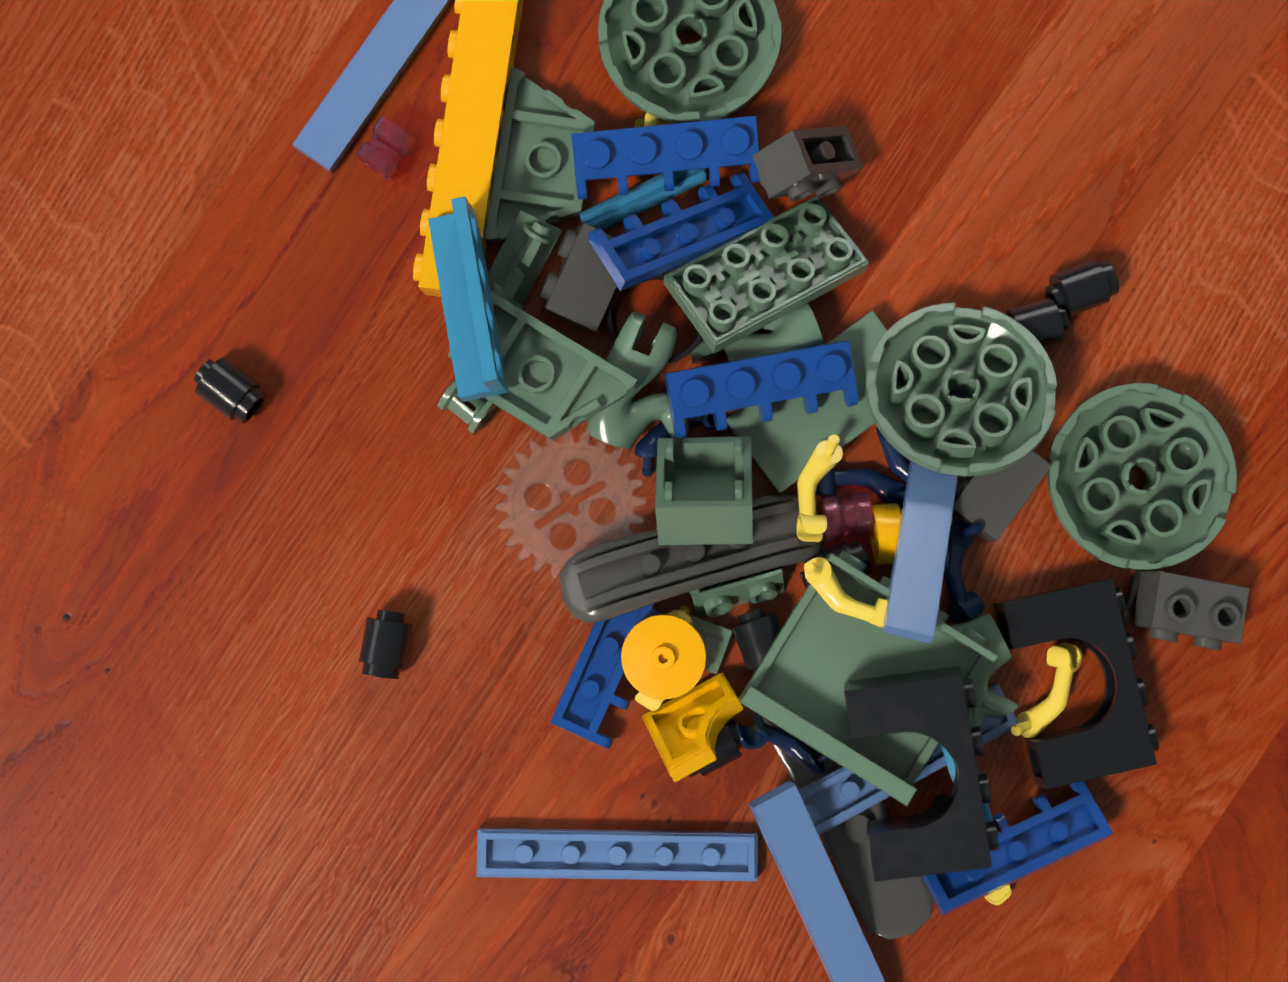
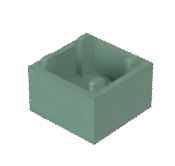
M751 436L658 438L655 496L658 546L753 544Z

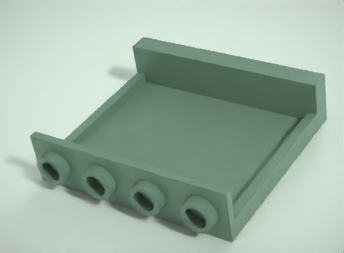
M842 551L839 557L833 554L826 555L824 559L831 564L846 594L855 600L873 606L876 605L878 598L888 599L891 579L883 576L881 581L877 582L863 573L867 565L845 551ZM809 583L738 699L743 705L907 806L917 790L913 784L938 742L926 735L914 732L852 739L844 694L845 682L960 666L963 679L972 678L974 685L987 662H995L998 656L986 649L991 641L966 626L962 633L945 624L949 615L938 609L934 638L931 643H925L883 633V628L834 611Z

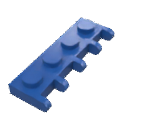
M756 116L571 134L578 200L587 199L588 187L586 181L612 178L618 179L619 196L628 195L627 177L663 174L665 191H674L673 172L709 169L710 187L720 186L719 168L749 165L751 182H760L758 169L752 155L759 152Z
M743 172L732 175L731 185L734 190L719 196L710 185L699 188L698 196L701 203L682 211L672 199L661 204V211L664 218L643 226L635 214L625 217L623 224L627 233L610 240L600 228L590 231L588 235L590 244L619 290H624L686 264L773 219V215Z
M839 341L664 373L676 438L686 437V425L684 422L686 418L713 414L716 430L727 429L725 411L758 405L761 421L768 422L773 420L771 403L803 397L806 413L818 412L816 394L843 390L845 403L848 407L858 405V394L849 341Z
M654 603L611 619L594 623L550 723L610 749L613 739L597 731L609 704L627 710L630 704L629 700L614 694L624 672L621 661L623 643L630 630L638 622L649 616L662 614L652 609Z
M1084 781L1070 784L1075 797L1053 808L1042 793L1032 798L1033 804L1039 814L1012 827L1009 826L1001 812L993 815L999 850L990 851L992 868L922 876L942 916L1110 838L1113 831Z

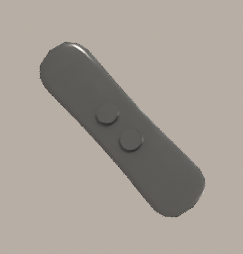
M786 492L763 496L752 500L753 544L658 546L657 529L602 542L577 552L566 561L560 572L561 597L573 617L585 622H602L703 587L805 562V560L820 552L824 545V537L820 542H804L798 539L796 535L797 518L799 515L797 494Z
M763 717L764 722L766 724L780 728L776 724L772 723L771 721ZM773 745L797 789L841 766L830 759L823 763L826 772L821 775L815 774L796 762L785 751ZM814 749V750L817 752L818 755L821 754V752H819V751H817L816 749ZM880 801L821 835L863 923L874 934L890 940L913 934L930 919L934 902L922 876L874 882L867 838V821L891 818L885 805Z

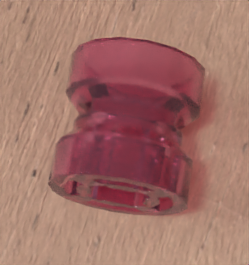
M380 117L373 127V137L369 142L362 143L355 156L375 173L392 182L400 172V162L404 156H410L418 146V142L397 124L384 117Z
M868 492L854 493L849 498V501L839 499L836 495L821 497L820 514L826 515L827 529L823 533L825 542L840 541L843 536H847L849 533H852L857 539L873 537V513Z

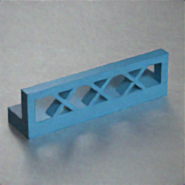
M464 196L451 199L452 214L428 219L458 398L462 402L508 393L478 216Z

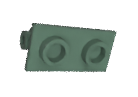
M520 210L488 272L491 292L513 305L518 303L523 305L562 230Z
M776 568L689 592L693 600L696 617L703 615L710 617L721 616L728 613L734 606L748 602L761 604L774 599L777 594L784 592L782 569Z

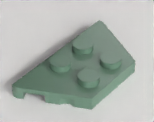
M511 68L484 238L486 243L492 244L506 239L520 210L551 225L580 216L583 212L584 199L578 200L571 134L595 132V121L579 110L568 107L564 104L563 99L547 89L545 91L526 78L525 73L517 68Z
M491 292L508 393L485 397L484 399L554 441L634 392L640 385L634 377Z

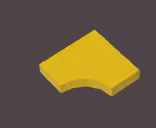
M722 672L693 687L686 694L660 705L657 710L649 711L642 716L674 783L717 760L715 744L718 734L728 720L742 711L743 707Z

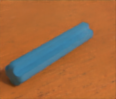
M706 170L673 172L674 191H665L663 174H659L628 189V195L619 196L618 194L583 211L580 214L581 223H586L596 229L600 228L603 231L623 222L625 217L642 213L705 182L707 179Z

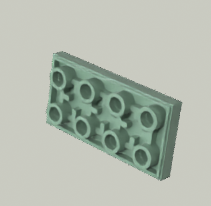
M816 195L767 221V223L664 275L663 284L711 351L716 353L866 272L869 261Z
M873 311L829 342H850L858 405L848 407L845 403L843 390L816 394L818 412L807 414L803 397L771 403L772 421H761L758 405L737 409L726 417L727 426L736 437L751 436V458L778 494L798 480L803 468L820 442L828 440L830 435L836 434L840 438L839 445L842 448L875 423L867 402L866 377L873 351L887 332V329Z

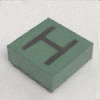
M689 615L692 619V625L700 633L705 644L706 663L704 670L717 674L733 631Z

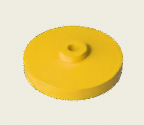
M671 614L649 616L638 622L630 630L623 643L621 652L623 671L631 685L642 694L655 699L677 698L689 692L698 683L704 672L706 663L704 641L697 629L679 616Z

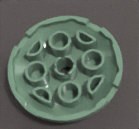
M604 0L598 23L601 58L616 88L627 100L642 111L654 117L676 123L717 120L745 106L760 92L770 78L781 45V20L779 19L774 0ZM691 30L699 34L702 40L694 44L682 45L677 36L683 31Z
M943 303L912 312L896 322L883 335L870 359L866 377V395L875 424L885 439L900 454L915 464L937 473L962 477L980 476L995 473L1015 465L1033 452L1041 443L1056 412L1055 389L1057 387V379L1045 349L1023 325L1011 317L983 306L981 311L955 307V303ZM952 390L962 391L968 398H958L954 395L950 397L949 393Z
M1133 383L1120 385L1100 392L1086 400L1062 424L1052 444L1048 463L1052 465L1047 472L1049 496L1056 516L1065 531L1082 549L1092 556L1121 568L1134 570L1160 569L1176 565L1193 557L1203 550L1221 531L1227 521L1225 516L1230 506L1232 494L1236 493L1237 470L1230 442L1221 425L1195 399L1186 394L1181 395L1172 390L1158 387L1157 384ZM1133 466L1141 468L1145 473L1146 481L1141 490L1128 483L1129 472Z

